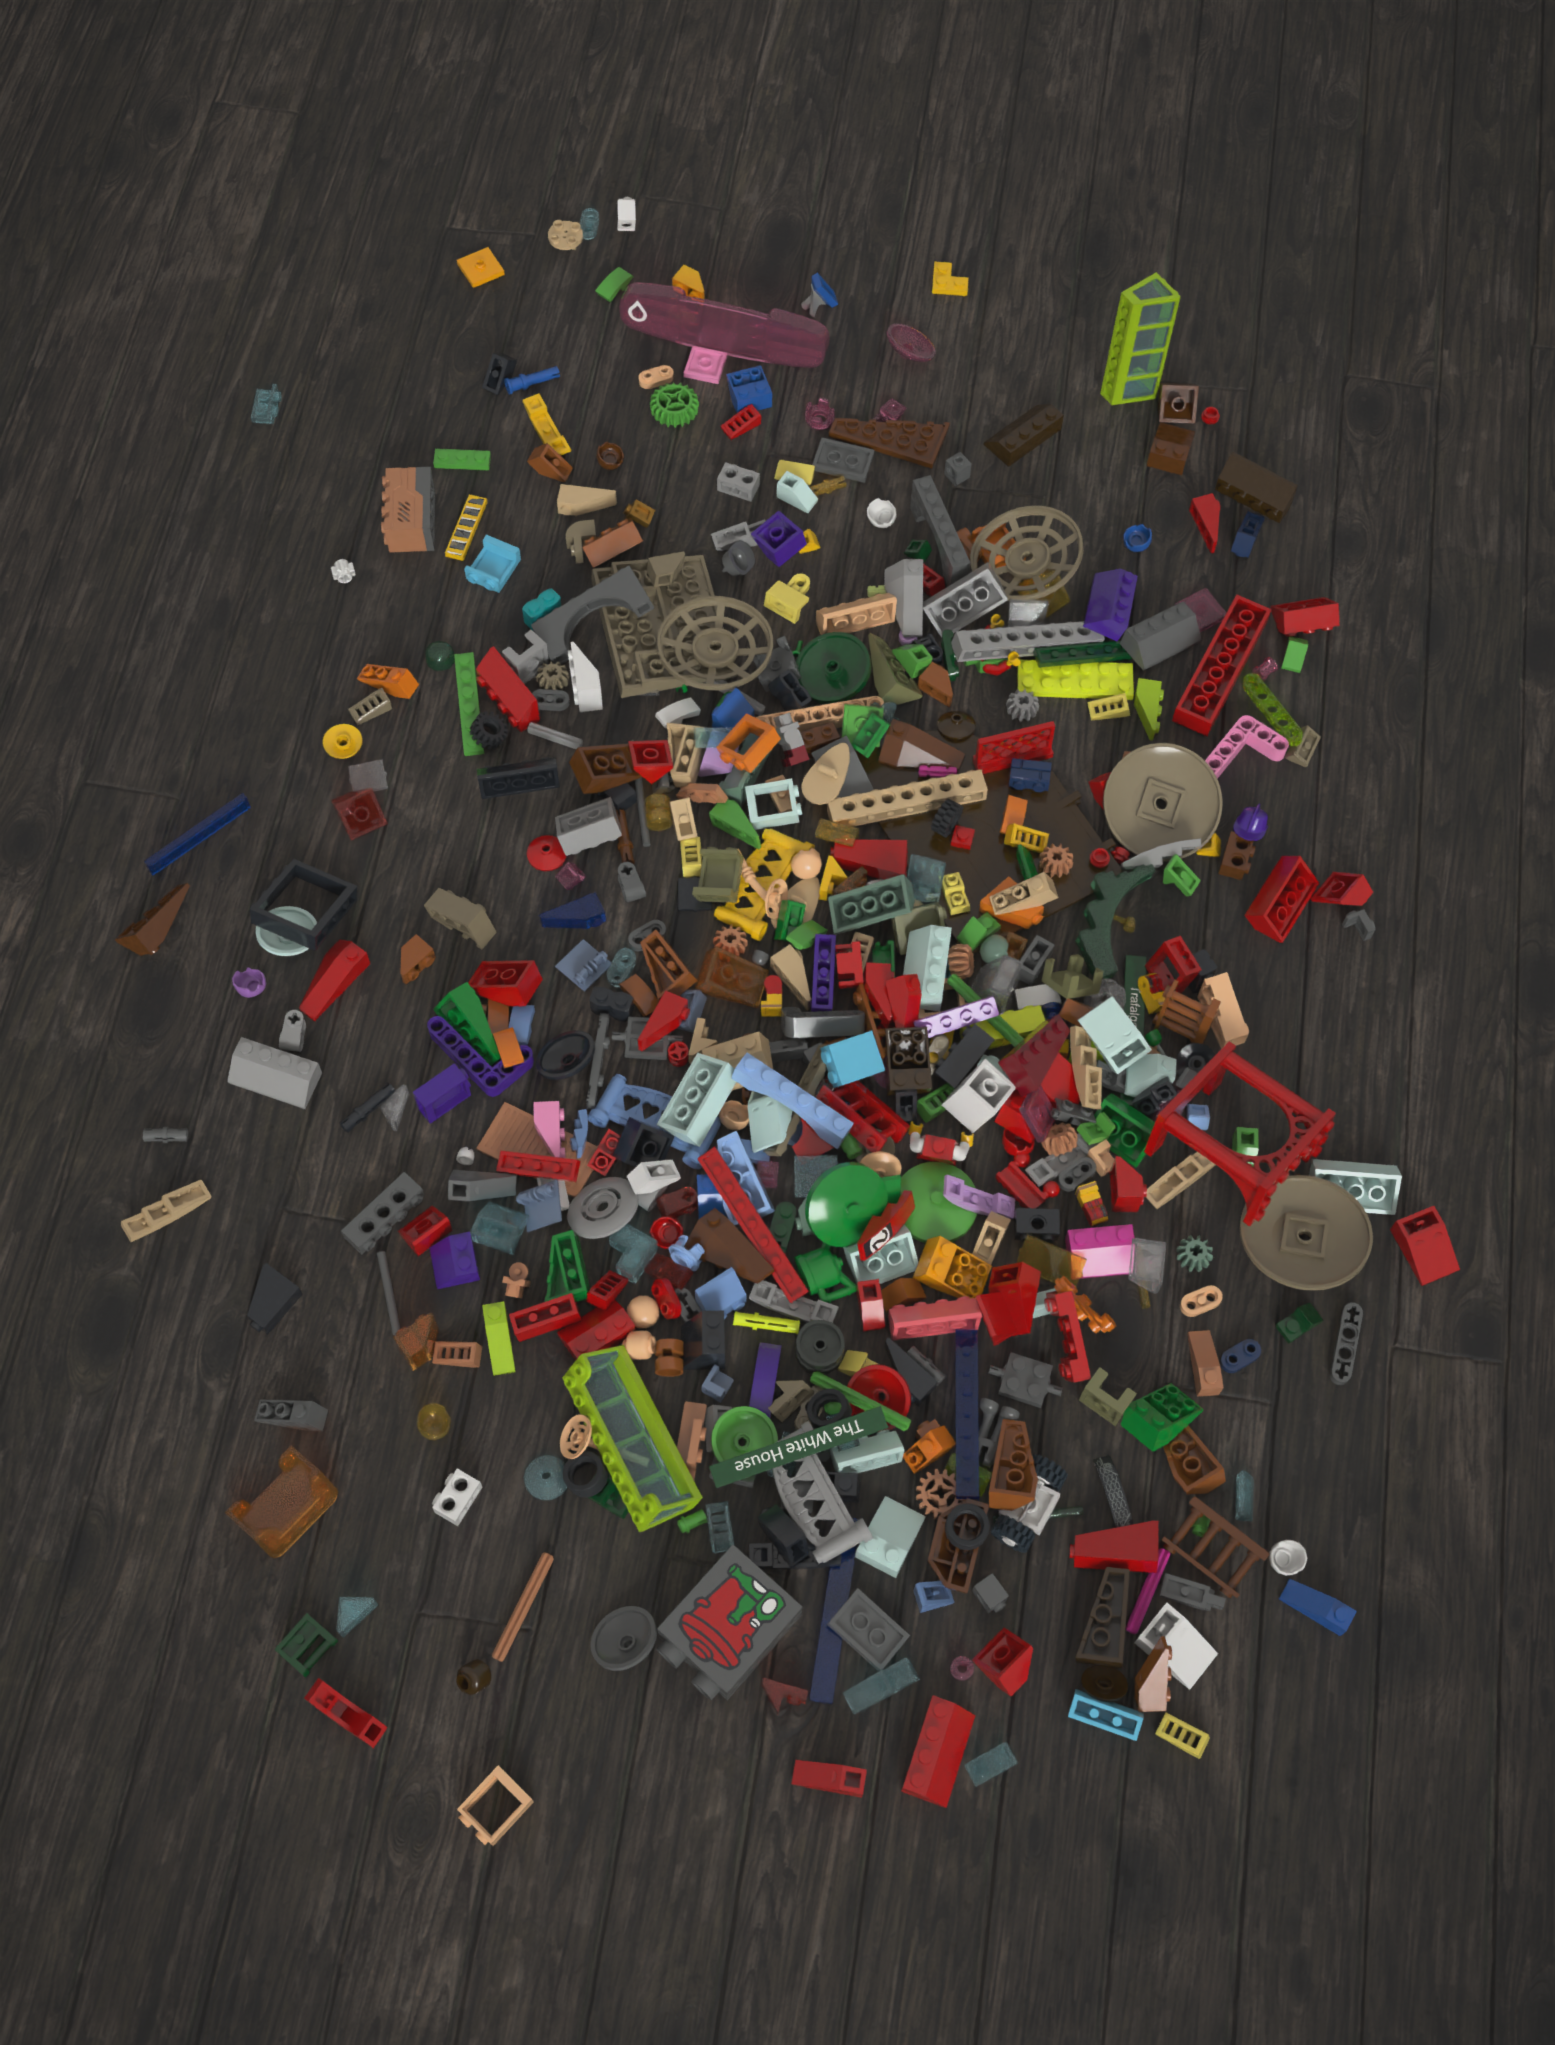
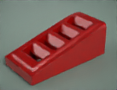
M750 404L722 424L721 429L732 440L761 424V414Z
M923 563V591L932 597L945 589L944 578Z
M611 1270L608 1271L588 1291L587 1302L606 1311L629 1282V1279Z

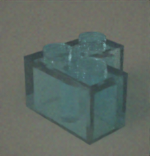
M627 1223L619 1231L611 1234L609 1241L611 1247L623 1253L616 1264L617 1274L628 1278L630 1282L636 1284L657 1252L658 1243L654 1238Z

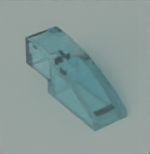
M903 1658L887 1669H882L843 1694L853 1714H857L920 1679L909 1658Z

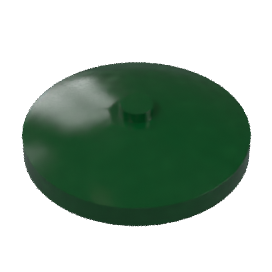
M830 632L811 640L802 649L796 661L801 678L798 679L800 685L808 691L811 700L821 704H831L851 699L863 689L871 673V658L867 648L857 637L844 632Z

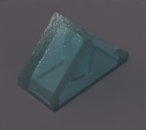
M339 1597L337 1631L342 1637H345L378 1606L373 1597Z

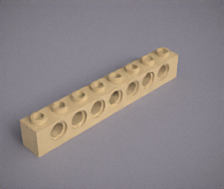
M970 770L966 773L950 774L942 778H930L927 781L911 782L902 786L895 785L887 789H875L867 793H855L842 798L836 797L833 801L827 803V812L832 830L834 831L938 810L948 798L960 805L986 800L988 789L982 770Z

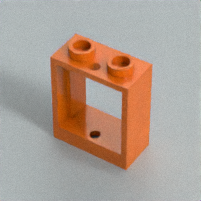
M746 713L716 748L723 762L726 764L731 763L737 769L751 773L781 738L774 726ZM749 733L759 736L744 755L734 751Z

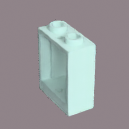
M792 779L745 786L750 822L755 830L799 823L798 815H802L801 804H796V797H799L798 786L793 785ZM789 790L792 811L758 817L756 795Z

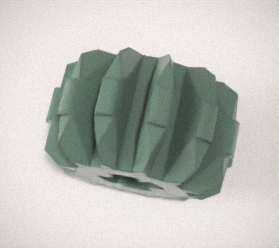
M1190 1235L1187 1240L1182 1239L1180 1241L1181 1246L1176 1248V1252L1179 1253L1176 1259L1183 1261L1181 1268L1187 1265L1189 1266V1272H1192L1194 1267L1197 1272H1200L1202 1267L1208 1268L1209 1261L1213 1259V1255L1210 1254L1213 1251V1247H1207L1208 1240L1200 1241V1235L1194 1240Z

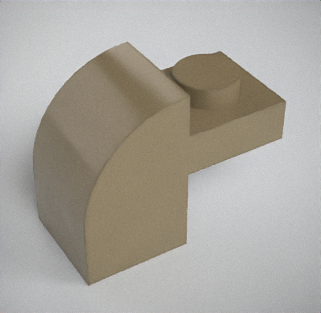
M594 520L578 521L572 524L566 532L567 549H571V556H575L576 563H584L582 545L585 544L584 541L592 536L596 538Z

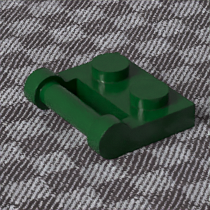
M306 1613L274 1650L306 1678L311 1673L309 1670L331 1646L334 1647L338 1640ZM321 1635L325 1640L301 1664L298 1661L300 1657Z

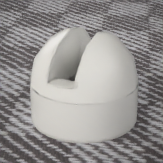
M468 1147L461 1148L456 1160L463 1165L473 1164V1150H468Z

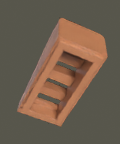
M435 1341L432 1363L479 1368L482 1346L477 1342ZM443 1348H446L445 1358H442ZM452 1348L455 1349L453 1359H451ZM461 1349L464 1350L463 1359H460Z

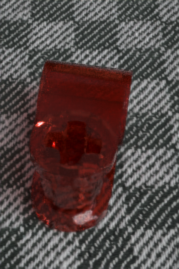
M684 1187L657 1198L656 1204L661 1216H672L676 1219L681 1215L696 1210L698 1198L695 1189Z

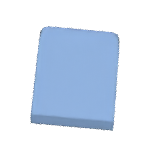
M1187 1104V1120L1201 1130H1207L1210 1121L1208 1106Z

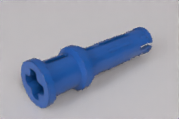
M557 366L528 375L521 373L515 378H505L506 390L510 395L520 389L527 390L531 385L559 378V369Z

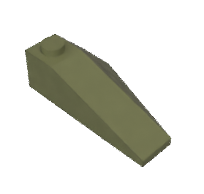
M870 633L868 637L874 683L879 693L878 697L882 698L884 703L888 702L893 705L920 699L923 695L914 679H908L904 672L906 670L894 659L895 656L885 640Z

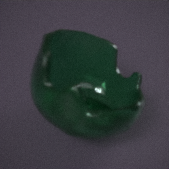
M432 642L426 648L425 657L429 668L443 671L449 669L454 664V650L447 642Z

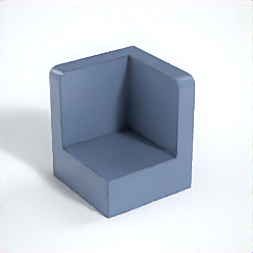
M715 1364L702 1384V1392L721 1403L734 1380L720 1372L719 1366Z

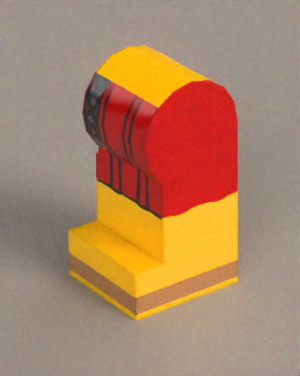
M1152 973L1140 976L1138 987L1149 1014L1160 1012L1165 997H1162L1165 990L1162 986L1160 975Z
M770 975L764 981L767 1001H761V1015L763 1017L781 1016L782 981L780 977Z
M1096 1181L1077 1187L1075 1193L1091 1226L1108 1221V1214L1098 1192L1099 1188Z

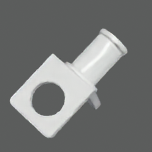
M630 197L618 199V231H635V200ZM630 224L631 226L624 227L622 225Z

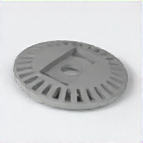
M619 1177L599 1179L584 1187L574 1197L567 1213L568 1223L577 1235L584 1238L597 1239L609 1236L619 1231L632 1219L638 1207L639 1196L634 1193L630 1182L626 1179ZM613 1192L621 1196V1199H618ZM608 1203V1207L604 1211H597L600 1204Z

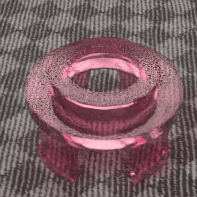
M820 397L818 404L813 406L811 402H808L805 421L811 428L823 430L833 424L835 409L829 407L828 399ZM816 415H823L826 421L822 422V418L816 417Z

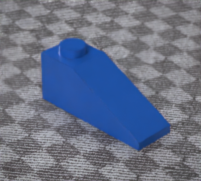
M1292 1579L1288 1580L1279 1597V1600L1339 1636L1347 1631L1357 1612L1341 1601Z

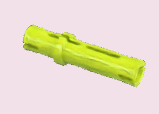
M735 1311L733 1325L753 1327L752 1330L760 1328L798 1334L800 1320L762 1316L756 1312L755 1314Z

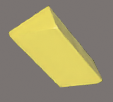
M779 460L775 479L780 480L785 472L788 471L802 478L807 485H811L815 466Z

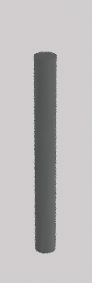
M641 777L634 781L642 843L644 847H649L651 843Z
M381 1251L377 1253L392 1333L393 1335L401 1334V1328L386 1252Z

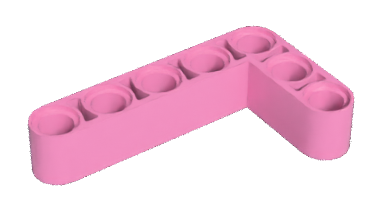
M1245 715L1239 718L1205 762L1211 767L1218 779L1245 744L1273 761H1280L1284 758L1289 746L1288 740L1253 717Z

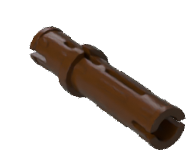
M616 810L622 831V836L618 837V851L621 853L622 863L627 862L628 859L629 862L634 864L633 843L630 841L626 812L619 810V817Z

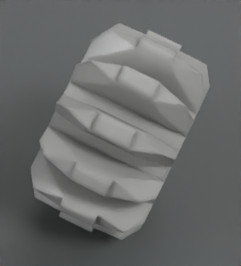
M1017 689L1015 694L1011 693L1009 695L1006 706L1008 714L1012 715V719L1019 718L1020 722L1025 719L1028 722L1030 717L1034 718L1039 710L1038 697L1033 696V691L1027 693L1026 689L1023 692Z

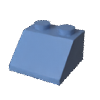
M731 1267L696 1289L695 1300L701 1311L724 1310L725 1319L731 1311H738L745 1306L746 1293L734 1269Z

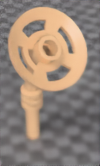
M744 859L741 873L744 881L749 883L765 901L767 916L772 919L778 918L782 900H787L788 897L786 882L783 879H776L771 883L768 891H766L755 879L756 876L752 868L748 867ZM779 884V887L774 888V885Z
M576 1415L565 1425L560 1438V1450L564 1457L575 1459L585 1451L587 1446L597 1449L593 1438H591L592 1427L588 1417ZM579 1422H585L587 1426L580 1425ZM574 1428V1431L572 1432V1434H571V1436H570V1442H568L569 1435H570L572 1429ZM617 1448L622 1459L645 1468L648 1467L650 1459L628 1452L626 1448ZM571 1449L577 1453L572 1454L569 1450Z

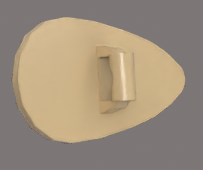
M840 743L824 753L804 777L802 793L809 802L818 805L827 804L839 795L850 763V752L846 743Z
M816 876L810 879H802L788 890L787 900L806 904L803 923L812 920L818 904L820 884ZM771 918V923L776 929L778 918Z

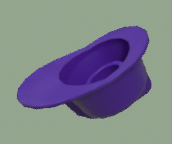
M1258 804L1256 807L1244 808L1237 817L1233 830L1239 837L1250 841H1257L1264 837L1268 828V815L1260 809L1261 804Z

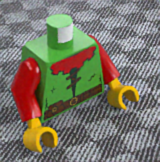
M994 614L991 617L992 624H988L984 629L1003 627L1004 621L1001 619L996 623L1001 616ZM1013 651L1008 655V658L963 661L965 666L975 664L978 672L981 674L987 673L998 676L1009 670L1011 665L1019 666L1021 661L1018 659L1019 654Z

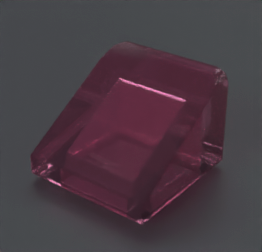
M567 862L555 877L567 890H570L583 881L586 875L574 863Z
M758 1161L757 1173L763 1186L777 1188L779 1163Z

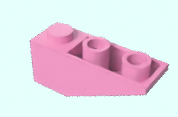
M559 1101L534 1102L535 1130L552 1157L566 1158L565 1147L561 1148V1141H565V1128H561V1121H565L564 1108H560Z

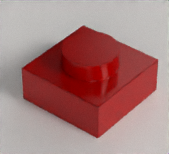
M956 825L951 846L970 850L975 829Z

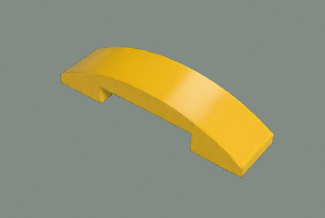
M538 393L523 399L525 409L543 444L548 443L560 456L571 452V448L564 436L560 435L548 414L547 406L540 394Z

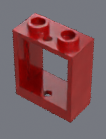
M1178 936L1165 941L1147 962L1145 968L1149 974L1157 973L1160 975L1162 986L1165 990L1167 985L1172 986L1175 980L1163 962L1168 956L1180 975L1176 979L1179 982L1175 991L1182 993L1202 969L1182 937Z

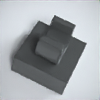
M668 773L652 784L653 795L661 796L664 792L670 793L675 789V786L669 785L673 779L671 776H668Z

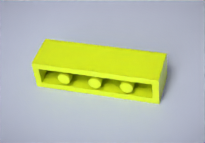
M1029 1005L1018 1011L1008 1010L1000 1015L1023 1038H1026L1045 1021L1040 1005ZM987 1020L974 1023L995 1039L988 1049L1011 1044ZM967 1026L960 1028L959 1034L961 1040L964 1038L961 1034L967 1028Z

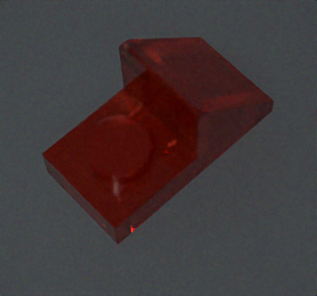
M766 1678L762 1680V1688L777 1715L779 1714L783 1698H787L786 1702L800 1706L801 1703L806 1704L808 1690Z

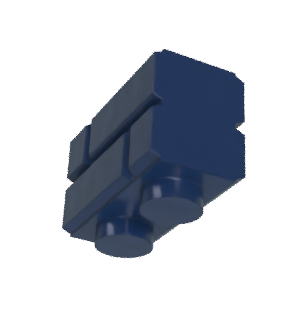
M1012 758L1009 787H1013L1016 790H1023L1024 788L1033 789L1035 792L1048 791L1052 763Z

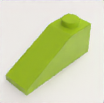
M504 1301L482 1305L493 1375L516 1372L507 1309Z

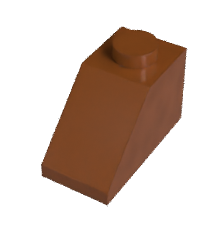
M548 443L534 448L527 461L539 474L561 482H566L573 469Z
M931 662L920 675L918 687L923 692L950 707L953 692L948 671L943 666Z

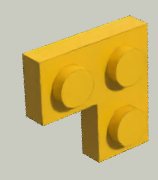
M934 262L932 293L967 296L968 278L951 276L952 263Z

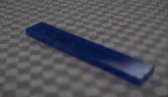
M243 793L146 859L144 863L151 875H155L250 809L247 797Z

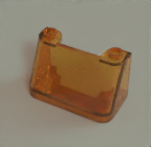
M290 1446L279 1459V1467L283 1472L251 1504L245 1500H239L225 1512L233 1522L272 1558L281 1557L335 1502L338 1496L337 1488L322 1471L293 1446Z

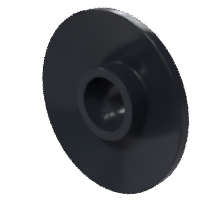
M1192 1043L1185 1046L1176 1058V1069L1179 1076L1187 1067L1200 1072L1216 1055L1209 1046L1201 1043ZM1195 1060L1201 1061L1202 1064L1199 1068L1195 1067Z

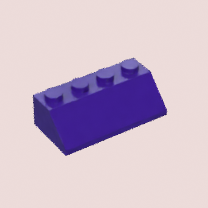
M1121 568L1095 573L1083 627L1118 641L1128 627L1138 576Z

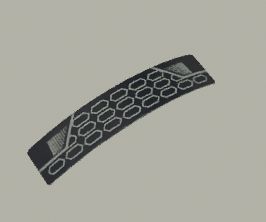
M1108 1455L1093 1459L1107 1495L1115 1527L1133 1525L1126 1496L1111 1457Z

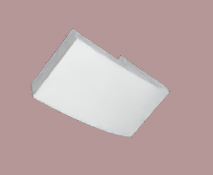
M687 698L661 709L656 713L655 717L664 728H667V723L682 724L685 718L699 716L701 709L692 698Z
M1046 984L1015 990L1019 1010L1029 1005H1040L1041 1008L1062 1004L1060 994Z

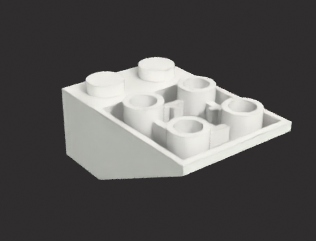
M571 642V650H568L575 705H579L580 712L603 710L599 672L577 645Z
M1166 1603L1134 1643L1150 1655L1159 1638L1165 1636L1167 1645H1171L1172 1660H1168L1171 1675L1190 1690L1218 1653L1184 1616Z

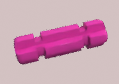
M920 765L918 774L920 777L942 778L950 774H957V768L949 767V769H946V767L930 766L929 768L926 765Z

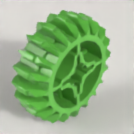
M674 382L672 385L666 383L665 387L660 385L659 390L655 389L654 394L651 396V414L656 421H660L661 425L666 423L667 427L673 425L675 428L677 425L683 427L684 423L689 424L690 420H694L695 415L698 413L699 401L697 394L694 393L693 389H689L688 385L683 386L682 383L676 385Z

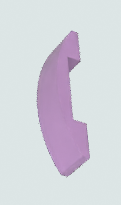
M945 1175L943 1196L951 1203L981 1215L988 1216L993 1211L1009 1219H1014L1015 1198L1001 1193L992 1195L964 1185V1180Z

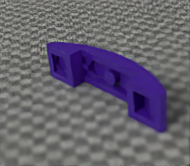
M760 1342L749 1407L762 1411L770 1418L771 1411L768 1408L773 1403L782 1345Z

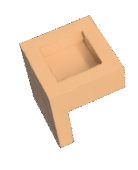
M1106 1139L1091 1148L1087 1154V1157L1096 1163V1171L1101 1177L1110 1172L1114 1162V1158L1109 1153L1111 1145Z

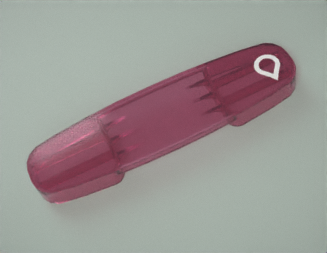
M638 282L632 283L626 288L620 301V316L628 327L682 345L727 352L728 356L786 366L814 368L823 363L829 347V332L824 325L807 317L777 308L771 309L766 314L730 304L686 296L685 291L680 287Z

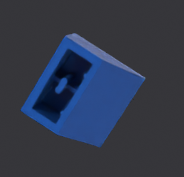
M761 365L726 374L731 400L736 413L750 404L757 411L772 407V391Z
M735 688L731 693H728L723 703L713 710L712 727L714 730L728 734L746 713L755 717V710L739 689Z

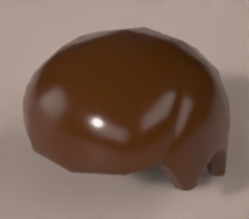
M605 442L598 446L596 459L602 468L614 470L623 463L624 453L617 444Z

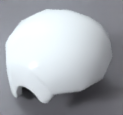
M878 498L869 504L867 516L875 527L887 528L894 523L897 517L896 508L889 500L884 501Z
M1293 1540L1280 1541L1269 1552V1560L1273 1569L1277 1573L1286 1576L1302 1571L1308 1559L1304 1547L1299 1542Z

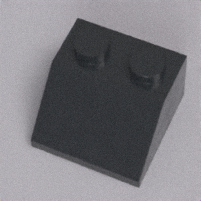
M629 1117L612 1156L635 1167L641 1162L665 1160L675 1136Z

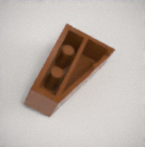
M626 518L618 522L616 527L612 529L609 527L600 532V536L596 538L592 536L586 539L582 548L594 568L643 542L632 519Z
M657 930L640 942L659 1001L665 990L680 996L698 981L667 940Z

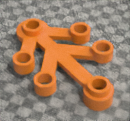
M1063 1276L1055 1280L1056 1285L1054 1288L1058 1293L1072 1291L1078 1319L1083 1321L1088 1317L1090 1319L1088 1326L1094 1333H1098L1100 1330L1104 1333L1110 1332L1117 1326L1107 1313L1100 1316L1089 1306L1092 1302L1085 1294L1076 1295L1078 1292L1077 1288L1066 1277Z

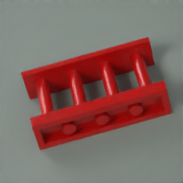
M858 1080L836 1087L834 1092L824 1085L816 1096L818 1100L854 1123L849 1133L870 1152L881 1151L888 1137H891L894 1142L899 1143L910 1128L907 1122ZM843 1096L851 1104L847 1105L840 1097ZM859 1110V1111H860L863 1115H865L867 1118L863 1119V1118H862L857 1112H855V1111ZM874 1123L882 1131L879 1133L871 1124Z

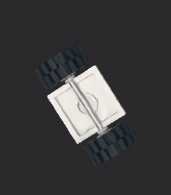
M1036 1454L1033 1455L1034 1467L1038 1477L1035 1500L1013 1511L1000 1509L999 1517L990 1531L992 1536H995L994 1538L1000 1540L1002 1544H1006L1007 1547H1012L1013 1550H1018L1021 1553L1028 1551L1035 1538L1034 1533L1041 1534L1060 1498V1493L1058 1492L1068 1475L1054 1461L1051 1462L1048 1458H1043L1041 1455L1037 1456Z

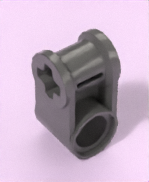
M631 862L621 863L618 867V882L625 902L628 903L646 897L644 885L638 876L634 864Z

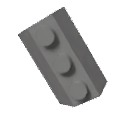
M611 797L555 817L557 837L566 856L578 854L581 850L597 847L603 842L614 841L622 836L621 825Z

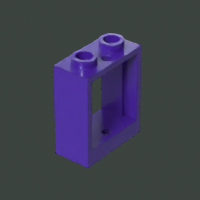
M455 1063L413 1091L418 1110L430 1124L471 1096L469 1089L471 1084L467 1080L469 1076L463 1068L459 1069Z

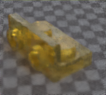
M820 818L815 837L852 847L855 840H859V828Z

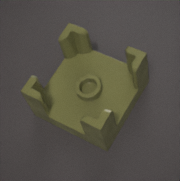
M1071 955L1067 970L1053 972L1055 959H1046L1042 982L1066 999L1099 994L1104 971L1096 968L1092 981L1081 973L1084 958L1080 955Z
M1099 1367L1084 1388L1079 1401L1116 1427L1137 1393L1127 1388L1118 1401L1101 1389L1108 1373Z

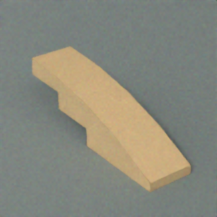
M1070 1027L1072 1067L1082 1107L1100 1110L1102 1068L1096 1067L1097 1048L1091 1047V1039L1083 1027Z
M1196 1152L1187 1157L1178 1166H1174L1147 1189L1146 1198L1158 1209L1197 1181L1216 1164Z
M202 1180L196 1181L163 1195L161 1201L142 1208L141 1213L121 1221V1227L130 1242H133L191 1212L211 1199V1194Z

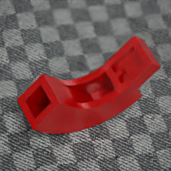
M319 1678L304 1697L316 1709L372 1748L375 1747L388 1728Z

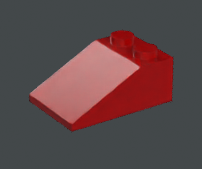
M534 960L482 961L468 984L479 996L506 1006L522 1007L528 1004L543 979Z

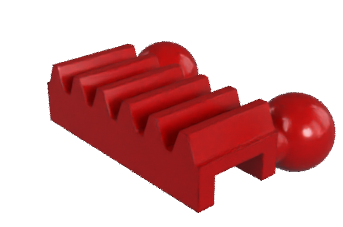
M1027 1153L1015 1155L1014 1161H1011L1004 1170L996 1174V1179L998 1183L1002 1184L1004 1189L1008 1190L1010 1195L1014 1196L1015 1201H1019L1021 1207L1037 1209L1048 1197L1054 1198L1059 1194L1060 1187L1055 1181L1046 1182L1041 1192L1019 1169V1167L1023 1168L1029 1165L1030 1155Z

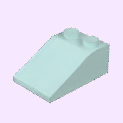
M885 1496L868 1527L874 1539L867 1543L862 1541L855 1557L896 1578L926 1516Z

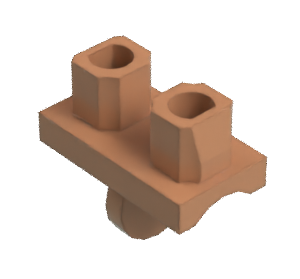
M518 1262L510 1267V1277L503 1276L502 1283H507L505 1296L523 1298L524 1288L530 1287L531 1281L525 1280L528 1276V1268L525 1264Z

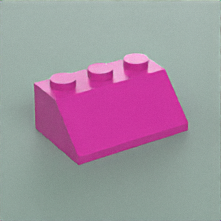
M1132 1224L1067 1231L1065 1243L1071 1279L1136 1273V1244Z

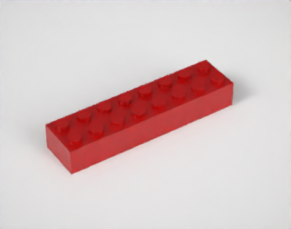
M1236 594L1175 709L1173 722L1208 736L1265 628L1272 609Z

